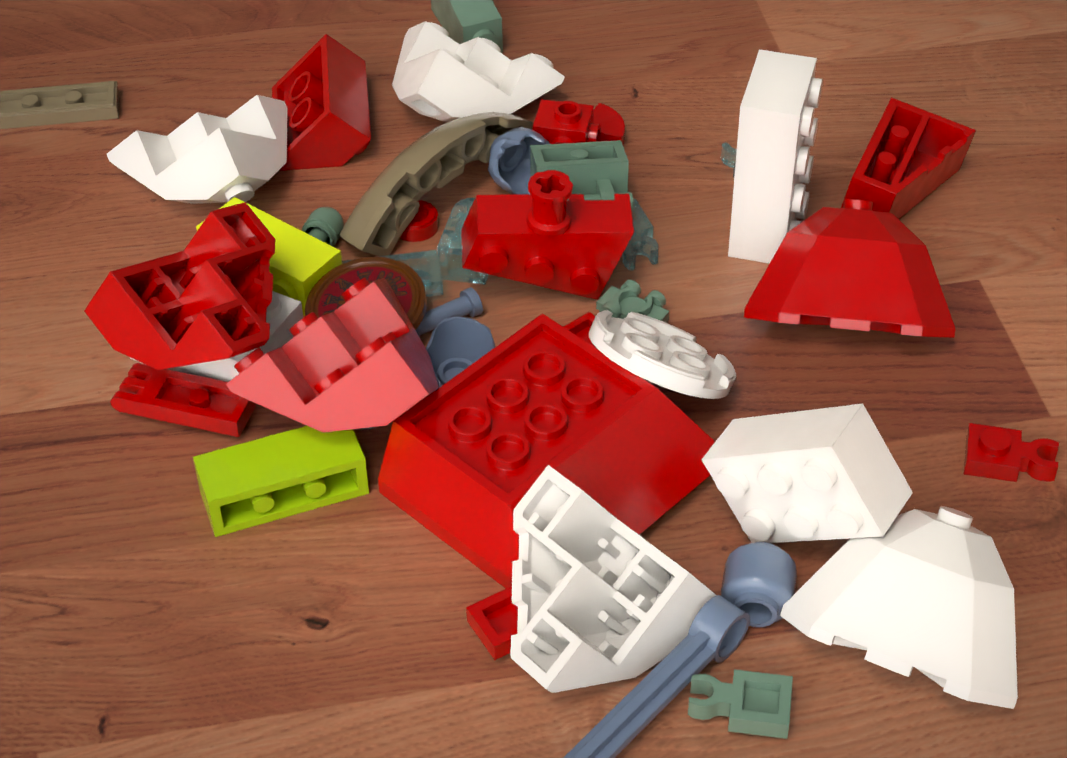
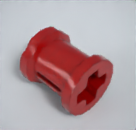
M547 170L535 173L528 182V191L532 196V207L527 214L528 227L533 232L542 236L549 237L563 234L569 229L571 224V214L567 209V199L572 195L573 183L570 181L569 176L561 171Z

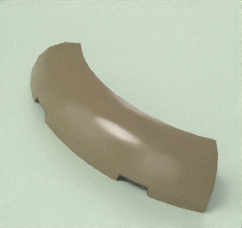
M488 112L452 120L434 128L404 149L374 180L349 216L340 236L361 251L388 258L400 236L418 213L420 204L417 201L426 192L430 191L434 186L437 188L444 187L451 180L462 174L465 164L475 160L485 163L489 162L491 145L497 137L518 127L532 129L534 122L506 113Z

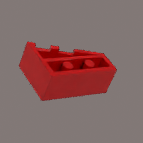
M891 97L851 178L844 199L873 201L872 211L893 213L900 219L960 170L976 130Z
M531 194L476 195L461 229L463 269L598 300L634 234L629 194H614V200H584V194H572L567 200V209L571 214L569 229L563 234L549 237L538 235L528 227L527 214L532 207Z

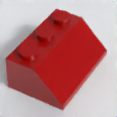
M325 34L272 87V98L285 101L287 106V163L279 171L340 167L354 155L361 154L370 143L371 130L365 60L328 34Z

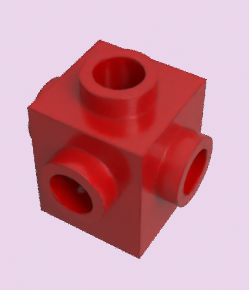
M541 99L532 130L541 134L550 144L599 142L601 126L600 124L593 123L594 105L578 104L573 101L561 102Z

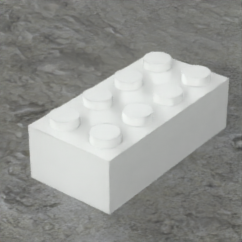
M759 49L740 106L728 257L770 264L787 232L801 223V221L796 219H805L809 192L805 191L806 185L802 183L809 184L814 156L810 155V147L808 146H814L818 127V118L814 117L815 108L819 106L823 79L815 78L817 58Z

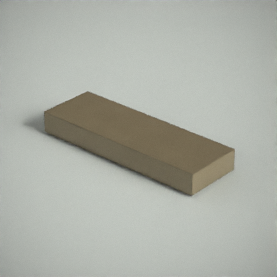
M117 81L0 91V129L119 119L120 93Z

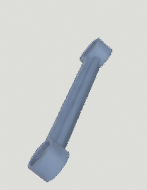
M716 595L708 600L694 618L688 635L563 758H615L691 682L693 675L699 674L712 660L723 662L737 649L748 630L750 615L721 595Z

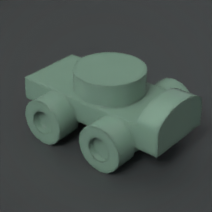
M631 279L627 280L620 289L611 286L596 302V309L599 312L608 310L613 313L612 317L624 319L628 313L635 312L666 323L669 320V310L662 308L666 304L665 296L657 290H652L645 299H641L638 297L641 294V287L636 281Z

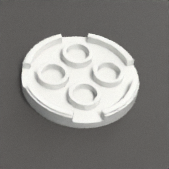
M608 310L599 312L595 316L588 334L591 342L606 357L624 369L654 384L690 396L719 399L729 394L736 378L733 365L724 355L717 354L715 359L708 355L707 350L696 343L697 337L666 322L635 312L628 313L624 319L612 317L613 313Z

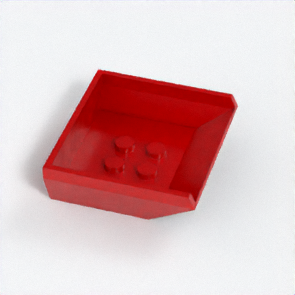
M542 313L393 421L378 477L379 493L506 589L512 586V562L519 560V534L513 530L514 508L548 465L640 535L710 476L701 459L715 441L657 387L619 366L597 348Z

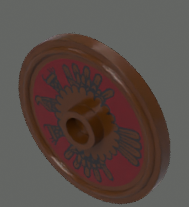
M365 257L343 263L326 273L310 291L305 305V316L315 312L318 318L323 315L334 312L346 303L341 294L362 278L366 277L370 284L375 280L385 278L416 330L426 313L427 295L420 276L407 264L386 257Z

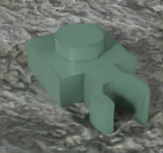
M734 669L732 684L723 683L711 675L695 674L691 678L690 693L704 694L710 698L698 699L689 697L688 715L700 720L711 719L715 716L729 717L728 732L787 739L793 676Z

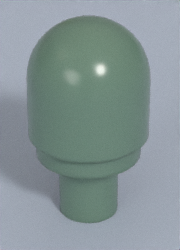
M326 206L320 207L310 214L302 227V231L334 247L340 238V233L344 227V220L336 209Z

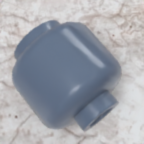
M755 542L739 546L729 554L725 563L721 596L750 615L749 626H770L782 619L780 613L783 605L795 594L797 581L796 564L787 552L768 542Z

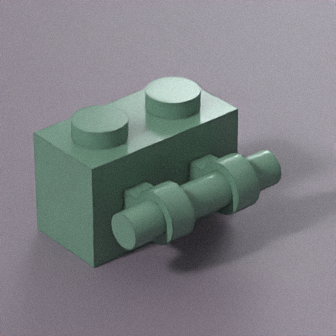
M621 140L530 145V177L537 172L547 170L561 171L567 174L573 183L572 194H584V200H614V194H629L631 210H633L632 192H628L629 160Z

